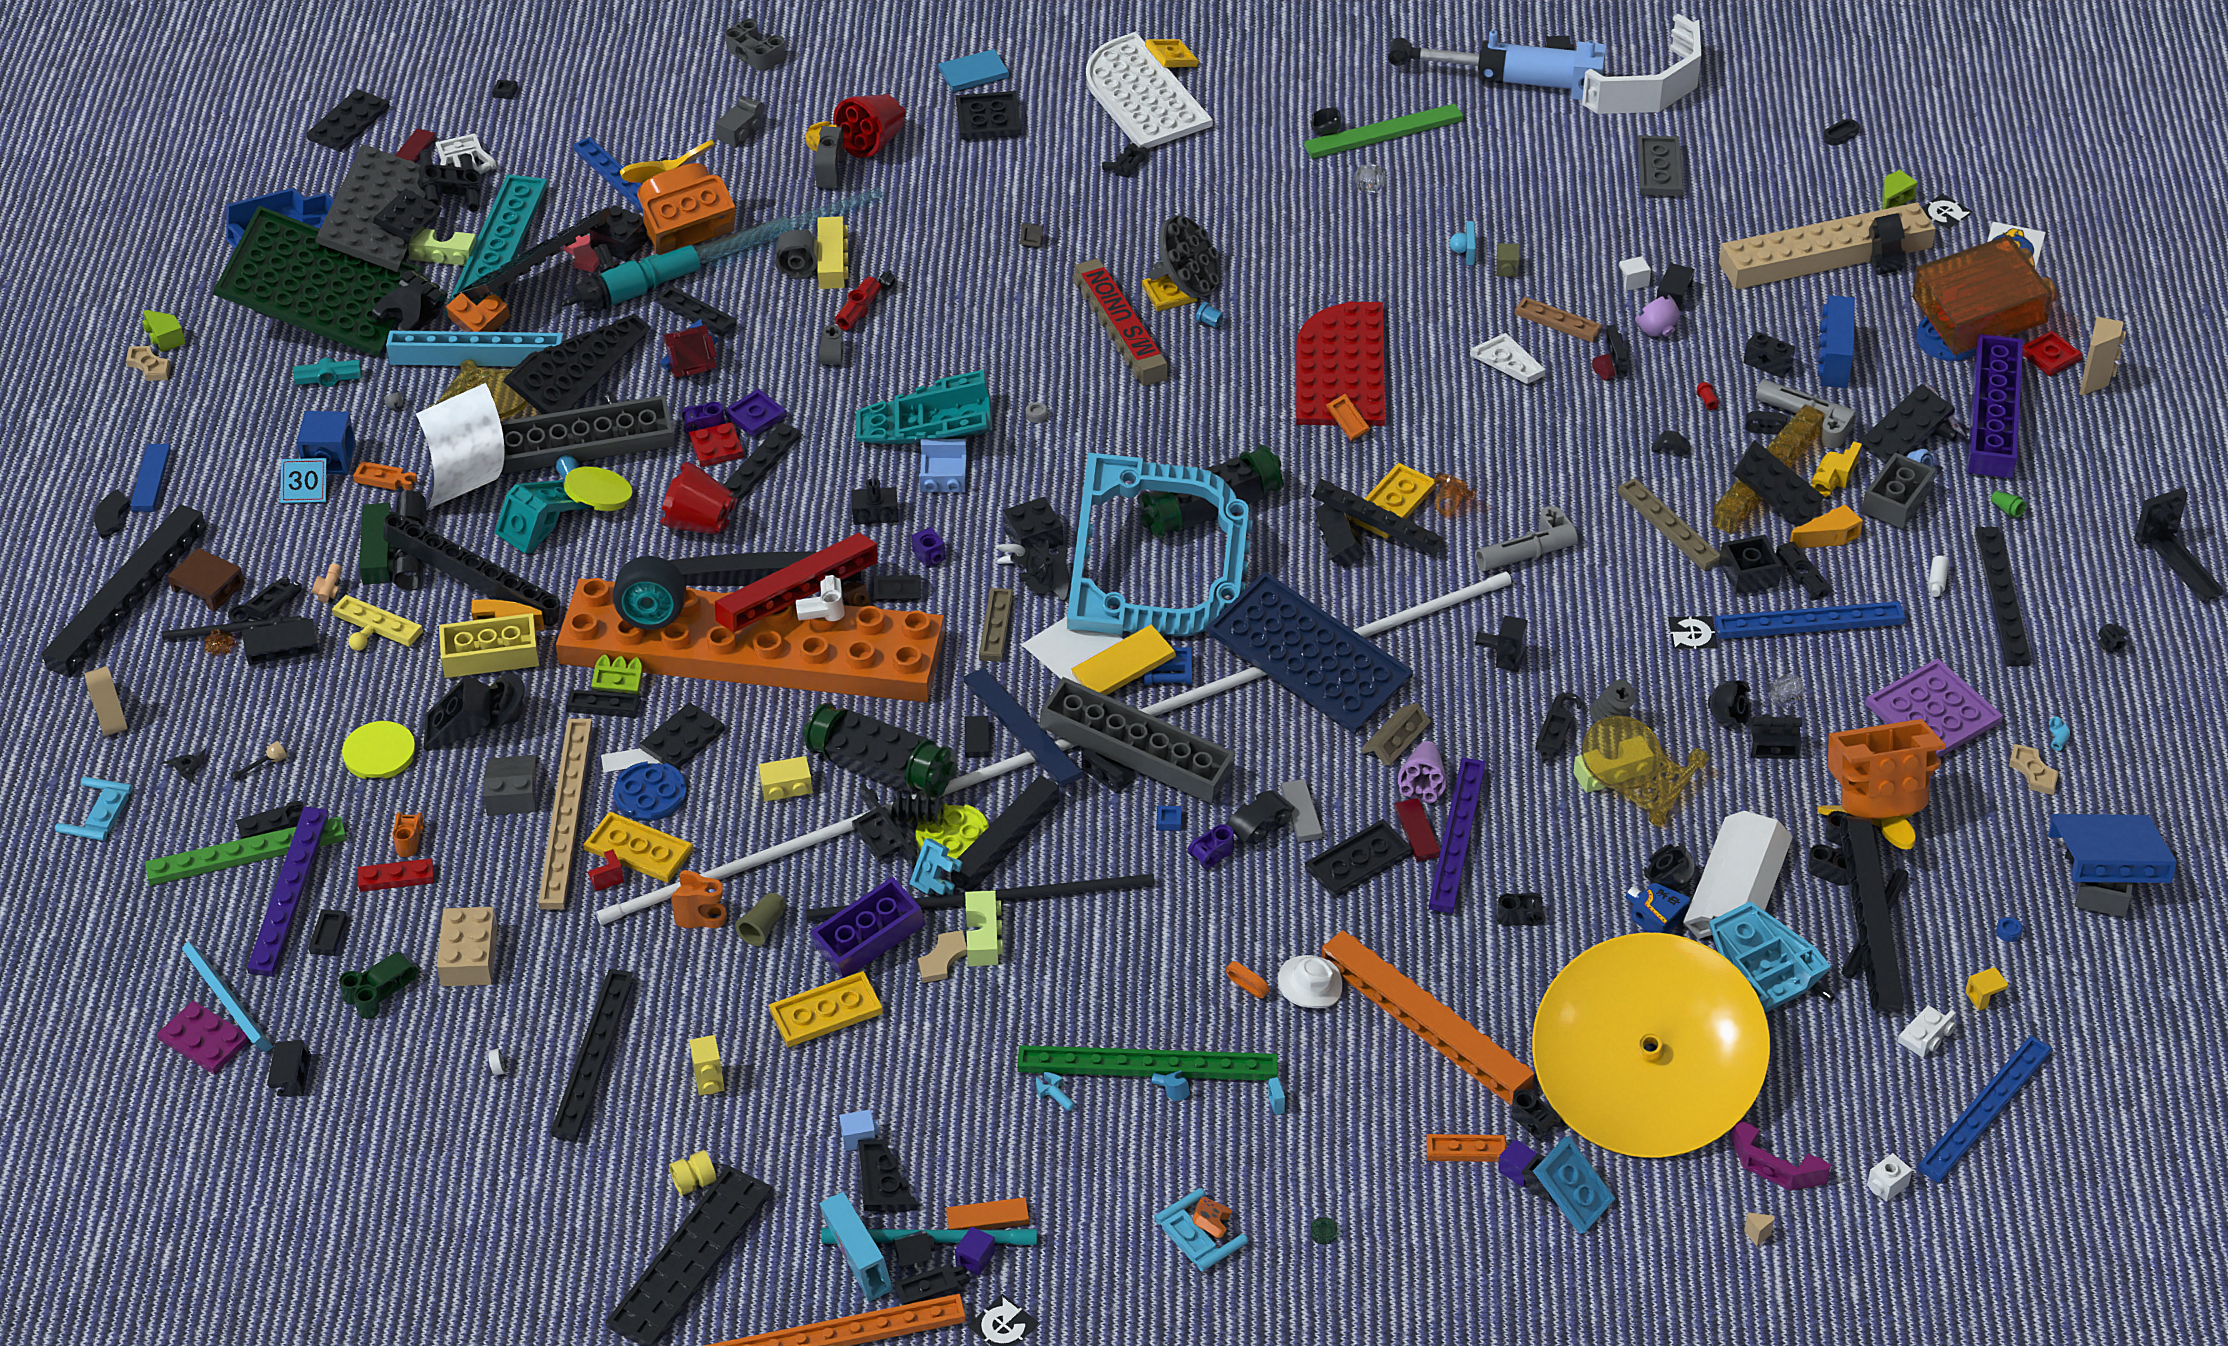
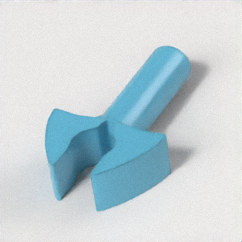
M1044 1072V1079L1051 1086L1044 1085L1036 1077V1089L1040 1099L1046 1095H1051L1067 1111L1074 1109L1075 1103L1058 1088L1063 1085L1062 1077Z

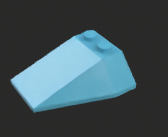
M1751 901L1709 921V927L1718 953L1735 965L1750 982L1758 995L1765 1013L1806 993L1831 969L1829 963L1816 947Z

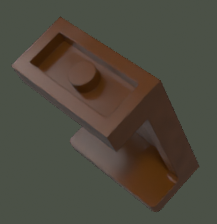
M197 548L168 575L173 592L177 593L183 588L205 599L207 608L213 612L218 610L245 584L241 567L200 548Z

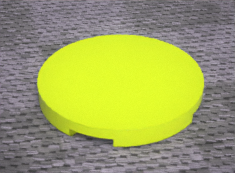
M579 467L573 469L566 475L564 490L576 503L581 501L595 506L594 510L615 511L622 509L632 496V487L625 478L603 468Z
M390 721L371 722L357 728L347 737L343 744L342 755L347 769L357 777L363 779L368 777H384L387 779L401 773L412 763L415 753V741L412 733L401 724Z
M945 803L941 827L937 826L935 821L932 825H927L925 819L923 824L917 825L916 842L921 851L925 839L931 838L949 848L947 856L957 859L989 825L985 816L976 808L967 804L960 806L947 805Z

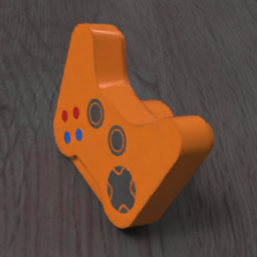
M1201 1197L1196 1205L1192 1220L1200 1229L1208 1231L1216 1238H1222L1227 1229L1220 1220H1227L1232 1210L1211 1199Z

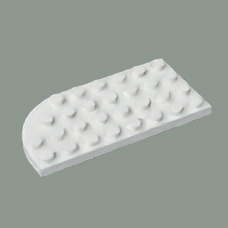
M1136 32L1103 44L1089 58L1086 66V82L1089 90L1138 148L1145 147L1149 149L1213 126L1212 118L1171 71L1159 63L1145 47V42Z

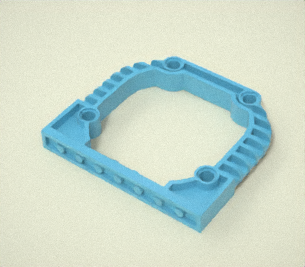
M1088 453L1067 615V629L1123 635V631L1136 633L1152 624L1161 636L1169 635L1174 637L1193 636L1194 634L1206 631V627L1245 590L1246 582H1241L1242 575H1247L1248 561L1243 560L1244 554H1249L1250 540H1246V533H1251L1252 519H1248L1249 509L1246 502L1236 499L1233 489L1229 487L1224 479L1211 473L1209 470H1203L1198 467H1184V465L1174 466L1154 462L1145 463L1143 458ZM1125 481H1132V482H1134V483L1128 485V484H1125L1124 482H1125ZM1140 490L1192 494L1203 497L1219 509V526L1227 533L1223 577L1215 580L1211 585L1209 599L1193 608L1183 609L1134 605L1125 603V598L1120 593L1110 592L1105 594L1091 579L1083 578L1085 558L1090 559L1091 545H1087L1088 538L1093 536L1094 524H1090L1092 505L1101 506L1118 494L1126 498H1132ZM1238 512L1242 515L1236 517L1233 516L1232 513ZM1228 595L1231 596L1233 599L1225 600L1222 597ZM1111 605H1116L1119 608L1116 610H1112L1108 607Z

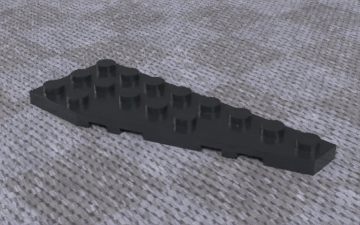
M606 207L593 212L576 222L575 226L557 233V236L549 240L546 239L520 254L518 258L501 265L500 269L482 276L455 293L453 297L456 298L462 292L468 299L473 301L476 298L481 299L486 295L491 296L501 290L500 286L509 285L516 280V276H522L530 272V267L533 265L538 266L544 263L547 256L550 255L551 257L561 252L560 247L563 245L567 247L575 243L577 236L583 237L592 232L591 227L595 226L597 228L607 222L605 219L612 215L610 209Z
M634 313L616 320L611 325L600 326L595 331H587L566 339L556 346L551 345L543 351L530 353L505 377L503 382L542 415L569 411L649 332L651 327Z

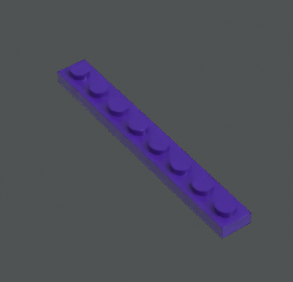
M1461 758L1428 910L1452 914L1454 912L1486 761Z
M306 806L303 808L247 966L248 974L273 977L329 817L328 809Z

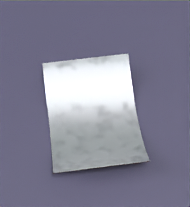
M486 383L416 413L427 439L434 470V491L431 503L427 509L499 478L505 457L504 437L500 418Z

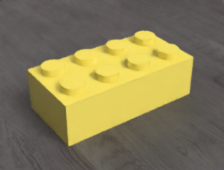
M533 613L439 625L441 662L445 678L539 666L537 632Z

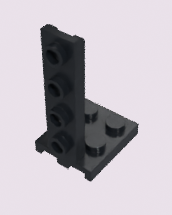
M2182 487L2144 500L2134 537L2137 545L2141 546L2149 543L2202 602L2222 596V586L2174 535L2179 529L2188 492Z

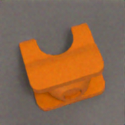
M681 871L679 875L681 886L671 896L675 924L683 928L722 927L727 920L725 907L717 903L722 899L724 893L722 883L714 878L702 877L693 871ZM709 889H715V890H716V891L713 892V893H708V892H706V891L709 890ZM708 914H718L720 916L717 918H711L708 916Z

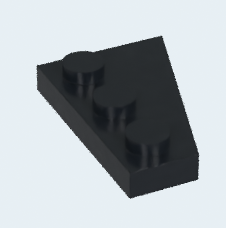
M858 1140L857 1151L863 1211L917 1210L918 1204L908 1191V1184L905 1178L901 1177L897 1169V1163L885 1140Z

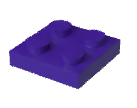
M759 388L724 409L725 416L752 437L787 417V410Z

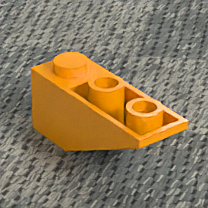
M1844 504L1820 517L1814 518L1802 526L1796 527L1791 532L1790 542H1794L1799 548L1841 546L1860 537L1863 520Z

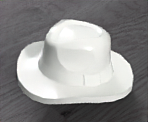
M1313 955L1297 956L1287 960L1279 970L1277 977L1278 987L1283 996L1296 1005L1307 1008H1327L1336 1004L1340 999L1342 977L1335 964L1327 959Z

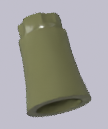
M775 892L767 893L747 914L737 920L735 929L740 938L753 946L763 945L770 931L787 908L783 897Z

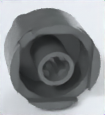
M807 229L791 230L779 235L776 243L775 265L781 274L785 273L792 279H804L812 275V272L817 268L819 245L811 231Z

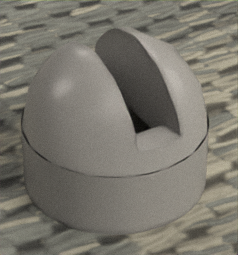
M401 392L384 397L385 403L390 409L395 410L394 404L396 403L399 408L403 405Z

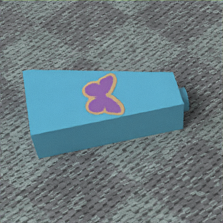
M844 1191L819 1203L824 1220L868 1302L893 1291L884 1257Z

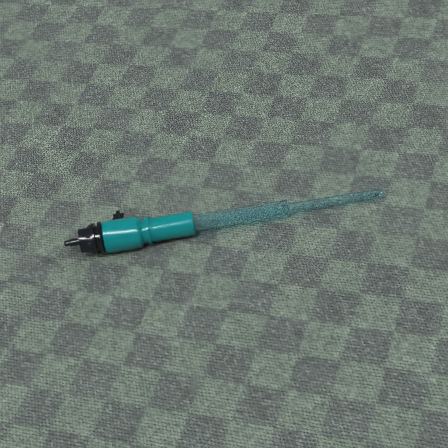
M877 187L789 219L786 216H782L697 247L688 245L662 255L655 254L642 258L639 263L631 260L619 264V261H613L607 245L600 244L594 250L602 265L599 268L601 276L593 273L591 276L584 277L581 283L573 285V296L562 300L561 305L566 307L577 304L582 312L589 309L595 311L602 308L606 309L644 295L648 288L653 290L661 283L700 270V265L777 239L781 233L818 220L819 217H827L881 198L882 191Z

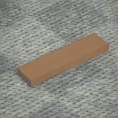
M1524 297L1515 308V315L1591 343L1595 341L1603 327L1600 323Z

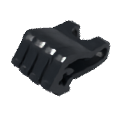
M408 270L401 276L399 288L385 295L375 305L372 311V318L382 323L388 318L396 317L402 320L398 326V331H418L439 315L448 293L440 289L438 284L431 283L428 277L421 276L415 270Z

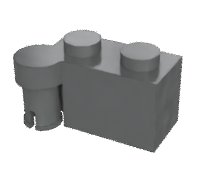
M743 95L741 98H738L737 106L733 107L715 122L716 138L735 148L761 127L760 117L765 109L764 103L758 100H751Z

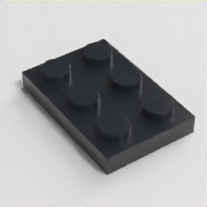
M405 188L374 216L373 223L410 243L440 215L442 208Z
M689 702L640 742V749L662 764L668 763L679 769L725 731L724 723Z

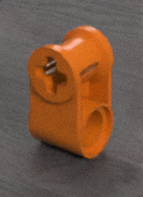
M402 812L396 813L392 836L397 855L410 857L417 852L424 829V815L422 812H418L417 815H408Z

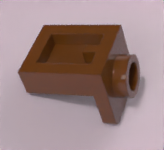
M850 581L841 585L842 598L847 602L848 606H871L866 584Z

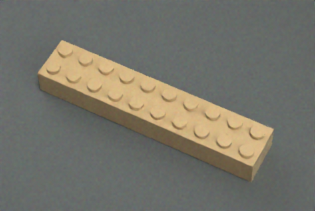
M1917 202L1721 243L1719 264L1736 290L1869 262L1872 254V239L1869 235V227L1876 217L1899 213L1905 238L1901 239V246L1905 254L1932 248L1936 228Z

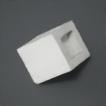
M1642 256L1619 262V267L1625 275L1624 288L1626 291L1649 286L1651 269Z

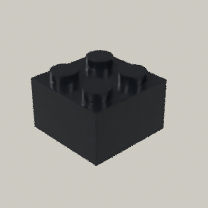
M613 205L610 208L612 215L605 219L607 222L597 228L595 226L590 228L592 231L589 233L591 247L594 249L600 244H606L611 256L626 262L649 240L647 228L644 224L643 216Z
M1045 496L1003 510L1004 531L1012 544L1021 545L1024 549L1028 548L1029 550L1033 549V544L1037 545L1039 541L1045 542V540H1048L1049 550L1058 547V545H1064L1063 525Z
M1766 534L1722 543L1719 563L1735 594L1779 586L1782 565Z

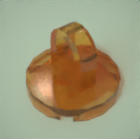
M1439 472L1433 480L1441 487L1435 500V508L1443 516L1454 514L1462 499L1473 501L1477 495L1475 488H1472L1470 491L1467 489L1468 485L1466 482L1452 475L1443 474L1442 476V473ZM1443 499H1450L1453 505L1450 509L1444 510L1440 507V502Z

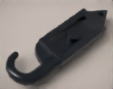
M1564 692L1557 695L1548 711L1535 746V750L1539 752L1542 763L1554 755L1559 756L1571 725L1572 714L1566 709L1561 708L1565 700H1573L1577 703L1578 709L1582 707L1581 699L1574 693Z

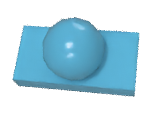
M1466 221V233H1455L1449 242L1454 252L1464 253L1466 251V265L1475 264L1476 240L1474 221Z

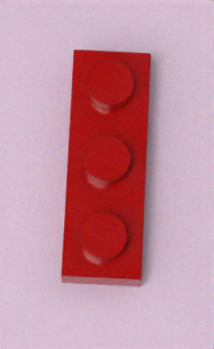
M432 858L358 867V887L360 892L434 883V863Z

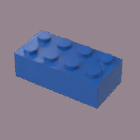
M1828 295L1827 304L1822 306V317L1825 318L1820 320L1819 333L1822 334L1819 336L1818 347L1821 348L1818 353V362H1822V364H1818L1817 377H1821V386L1848 388L1853 360L1855 297Z

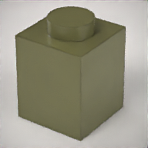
M1497 243L1496 276L1518 277L1519 244Z

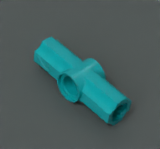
M323 358L319 360L318 364L293 366L295 385L319 383L322 386L331 387L340 380L362 378L360 360L336 362L331 358Z

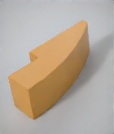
M472 600L473 621L533 613L536 631H545L541 610L510 601Z

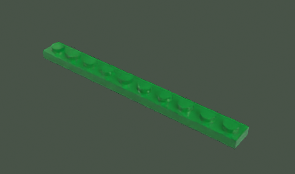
M1019 1045L1017 1070L1018 1072L1028 1073L1049 1072L1058 1074L1152 1077L1154 1073L1166 1076L1181 1070L1182 1078L1269 1081V1079L1277 1077L1278 1054Z

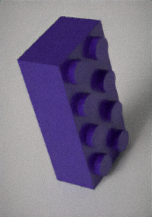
M892 876L820 924L810 933L818 952L841 978H845L926 924L921 907Z

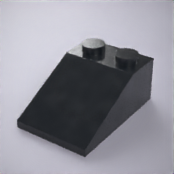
M468 675L457 683L425 714L423 749L429 751L476 735L482 728H485L491 719L490 686Z

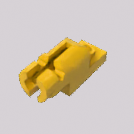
M1853 441L1850 449H1845L1844 454L1828 452L1816 469V473L1811 480V486L1825 497L1829 496L1836 486L1846 488L1859 461L1862 444Z

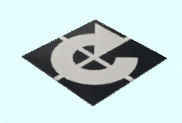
M1943 193L1922 207L1929 219L1947 230L1973 213V211Z
M1712 616L1668 617L1673 649L1718 648Z
M1002 1294L970 1322L967 1327L991 1346H1016L1040 1323Z

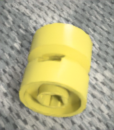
M705 1150L690 1155L688 1161L682 1158L669 1164L673 1182L681 1196L695 1191L697 1185L705 1187L717 1180L714 1167Z

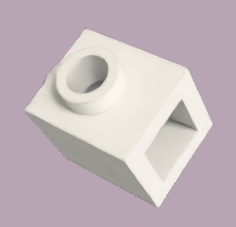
M1892 1153L1870 1169L1867 1186L1875 1195L1880 1196L1887 1202L1909 1186L1912 1169Z

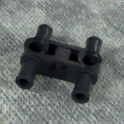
M423 149L419 152L421 166L419 168L417 184L425 192L426 200L438 206L440 203L438 193L462 195L466 197V207L469 211L479 209L478 194L480 192L481 174L473 168L471 154L465 153L460 155L461 167L433 164L432 151L429 149Z

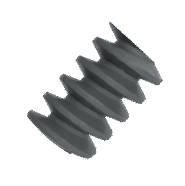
M1624 680L1612 682L1595 702L1591 704L1589 708L1591 718L1601 726L1615 724L1636 700V693L1631 684Z

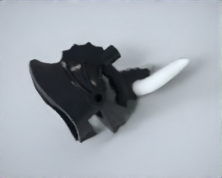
M1045 540V542L1039 541L1037 545L1033 544L1032 550L1024 549L1023 546L1018 544H1000L996 546L1000 551L1013 552L1012 555L999 558L996 561L997 564L1014 563L1022 566V568H1026V572L1019 573V582H1025L1029 591H1033L1037 595H1046L1047 592H1053L1061 601H1065L1070 588L1069 572L1066 564L1068 547L1058 545V554L1049 555L1048 540Z

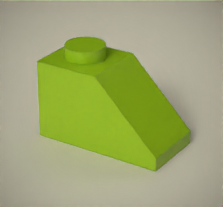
M1900 169L1887 175L1883 181L1882 210L1901 206L1914 199L1918 182Z

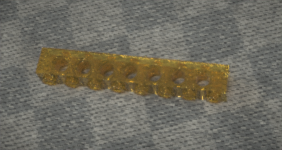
M1805 404L1765 449L1791 468L1822 433L1825 413ZM1738 479L1715 504L1712 525L1732 534L1762 501V498Z

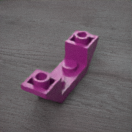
M1740 1120L1732 1128L1731 1140L1743 1168L1790 1191L1825 1185L1829 1181L1832 1165L1823 1159L1807 1153L1799 1167H1795L1790 1162L1781 1160L1764 1149L1757 1148L1760 1129L1755 1128L1752 1124Z

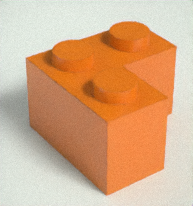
M461 292L446 306L449 318L464 332H494L510 317L508 305L496 294L488 295L476 306Z

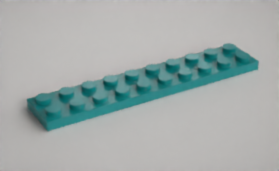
M506 175L448 304L455 299L453 297L455 293L487 273L500 269L501 265L516 258L548 186L547 179ZM488 295L481 299L476 298L472 302L477 306ZM445 308V314L448 316L447 309Z

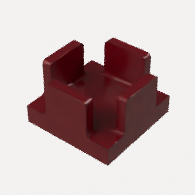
M706 325L663 335L674 378L683 375L689 376L716 368L715 357L717 356L712 336L708 334Z

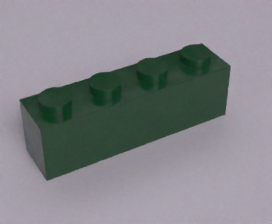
M390 503L363 504L359 571L363 585L390 583L394 565L392 557L395 555V546L386 542L383 538L385 517L388 514L396 513V511L392 512Z

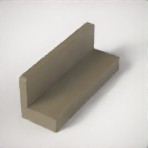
M1418 703L1401 707L1360 750L1363 754L1374 751L1384 766L1391 765L1431 721Z

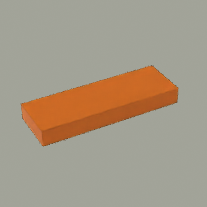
M1426 1135L1427 1161L1499 1162L1500 1154L1507 1148L1506 1135Z
M1026 1197L946 1207L949 1230H969L971 1227L978 1230H990L1029 1225Z

